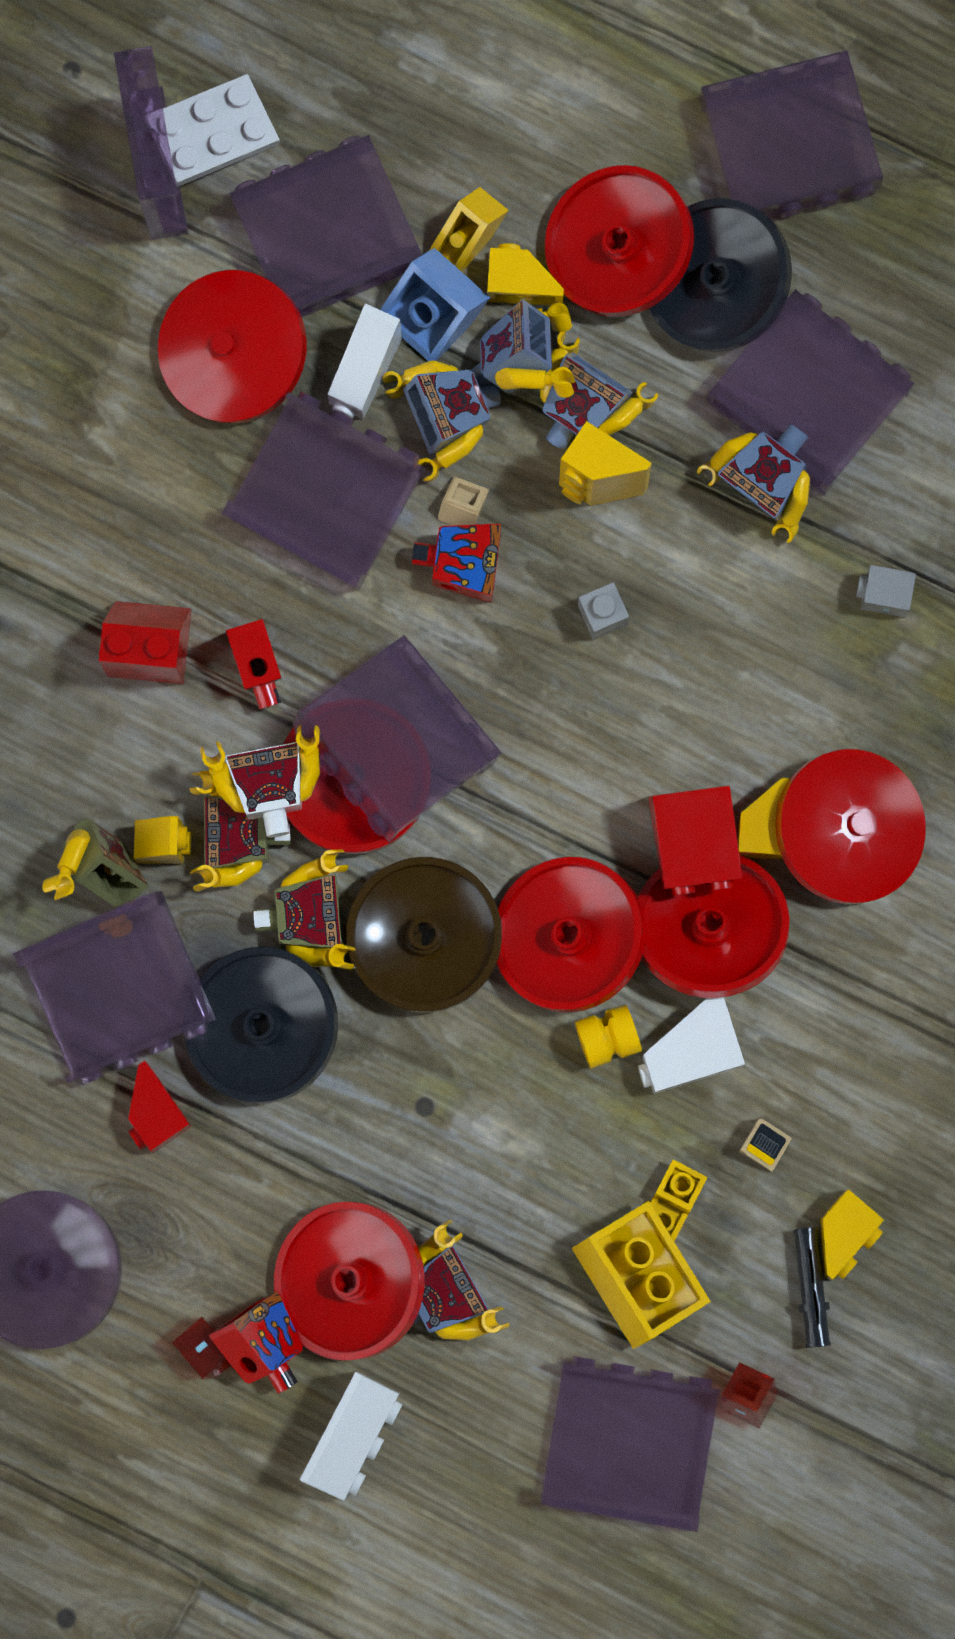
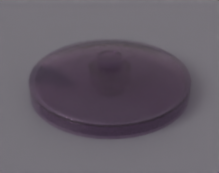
M31 1191L7 1199L0 1204V1337L15 1345L33 1349L59 1348L84 1338L102 1323L118 1295L122 1263L119 1246L112 1229L103 1216L91 1205L66 1193Z

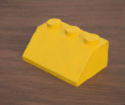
M586 421L561 458L559 486L563 488L561 492L571 501L577 504H581L584 501L590 506L642 496L648 488L652 463Z
M649 1201L572 1248L633 1349L655 1338L711 1302Z

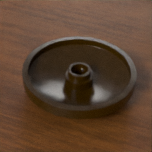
M408 858L381 869L359 891L348 917L347 946L355 948V951L348 952L359 978L379 999L391 1006L410 1012H439L467 1001L488 981L495 969L501 951V918L491 893L469 870L459 864L441 858Z

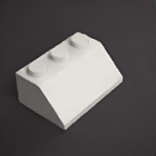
M355 1372L300 1480L343 1501L348 1493L356 1496L366 1475L360 1472L366 1458L374 1461L384 1442V1439L378 1437L384 1423L386 1422L392 1426L403 1405L396 1401L400 1393L360 1372Z

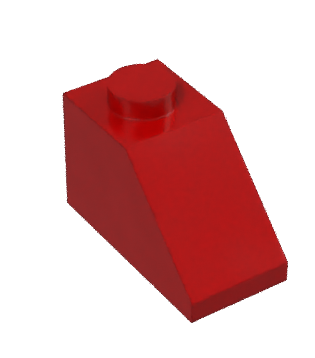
M145 1060L141 1062L137 1069L128 1117L133 1128L128 1133L140 1150L148 1147L150 1152L155 1153L192 1126L149 1063Z

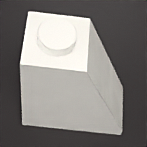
M365 303L328 392L329 404L333 405L332 410L348 419H353L354 415L364 419L382 382V377L387 372L402 341L399 318Z
M724 997L706 998L643 1055L644 1064L638 1065L644 1088L651 1086L653 1093L657 1094L743 1067L745 1065Z

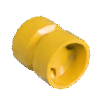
M626 1004L606 1010L604 1018L601 1019L596 1015L574 1021L590 1069L610 1063L612 1055L615 1054L620 1058H625L642 1052L640 1040Z

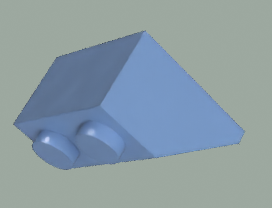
M433 248L411 262L380 310L399 318L402 338L428 361H437L471 326L490 297L438 250Z

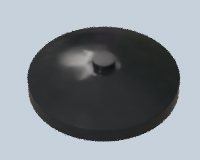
M714 198L703 200L687 206L694 228V244L689 265L682 279L672 292L649 309L659 326L678 342L701 351L724 352L751 343L766 332L778 318L790 291L792 280L791 256L786 240L779 228L768 216L758 209L733 199Z
M251 947L235 951L214 963L202 975L190 995L184 1019V1035L187 1050L195 1068L203 1079L226 1096L258 1104L288 1099L310 1086L321 1075L331 1059L338 1035V1012L334 996L322 975L310 963L295 954L273 947Z

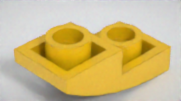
M673 1159L650 1203L675 1242L708 1177Z

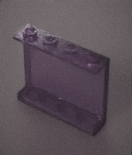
M152 46L114 52L138 197L151 240L189 234L181 187H176L163 108H166L163 86L159 87Z
M847 50L701 87L700 102L703 113L707 112L730 199L749 204L768 217L781 214V217H791L801 213L805 207L817 205L818 208H827L839 203L841 198L854 196V199H862L875 194L876 189H880L883 175Z
M369 135L362 138L359 136L349 137L343 140L339 147L327 153L324 150L311 153L304 159L305 162L293 167L290 165L280 166L274 169L269 177L258 182L254 179L242 182L235 187L234 192L230 193L233 208L238 213L266 279L274 282L289 295L302 318L402 276L411 262L422 256Z
M795 289L787 298L775 322L766 332L746 347L710 390L707 402L745 433L752 432L759 435L764 431L777 441L790 423L808 436V439L795 456L807 465L805 471L810 477V484L825 496L835 484L838 476L902 399L910 394L914 383L910 381L911 376L903 367L896 363L890 365L881 358V351L868 340L861 342L850 333L852 331L851 327L844 320L837 316H834L832 319L822 311V305L815 297L809 293L802 295Z
M302 391L298 397L288 392L286 395L288 399L287 404L233 502L228 501L222 514L355 588L360 589L425 471V468L418 464L421 457L400 446L398 452L384 445L387 438L369 428L366 429L364 434L352 428L354 420L335 409L330 416L318 409L320 401Z
M405 635L302 708L292 723L295 727V734H297V728L301 725V734L308 739L314 737L315 725L319 727L320 739L317 747L319 749V763L328 775L335 776L343 786L347 799L353 805L361 807L368 816V823L373 831L380 836L383 835L389 843L394 840L399 831L478 772L483 773L493 766L502 753Z
M162 891L151 892L13 953L18 967H26L71 1073L70 1076L65 1077L67 1083L80 1080L82 1086L104 1077L102 1069L113 1064L116 1070L138 1062L136 1054L148 1049L151 1055L160 1053L173 1047L171 1039L182 1034L185 1035L186 1040L192 1039L208 1032L205 1024L216 1020Z
M573 1356L572 1364L564 1362L540 1505L698 1532L704 1479L718 1395H720V1389L712 1388L713 1380L689 1376V1382L686 1384L673 1381L674 1373L652 1369L650 1370L649 1377L634 1375L635 1366L617 1363L611 1364V1370L595 1368L596 1360Z

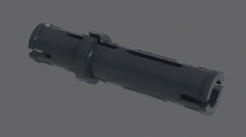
M817 1227L793 1230L802 1304L798 1306L799 1313H803L806 1348L831 1346L826 1310H830V1304L825 1302Z

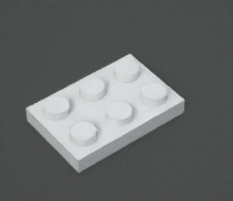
M248 74L145 116V123L176 187L279 145L280 141Z

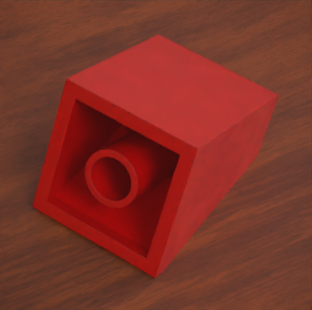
M115 601L102 624L98 660L107 677L184 684L192 609Z
M730 785L648 796L663 889L671 888L672 895L695 893V885L710 883L711 890L732 888L734 887L733 880L742 879Z

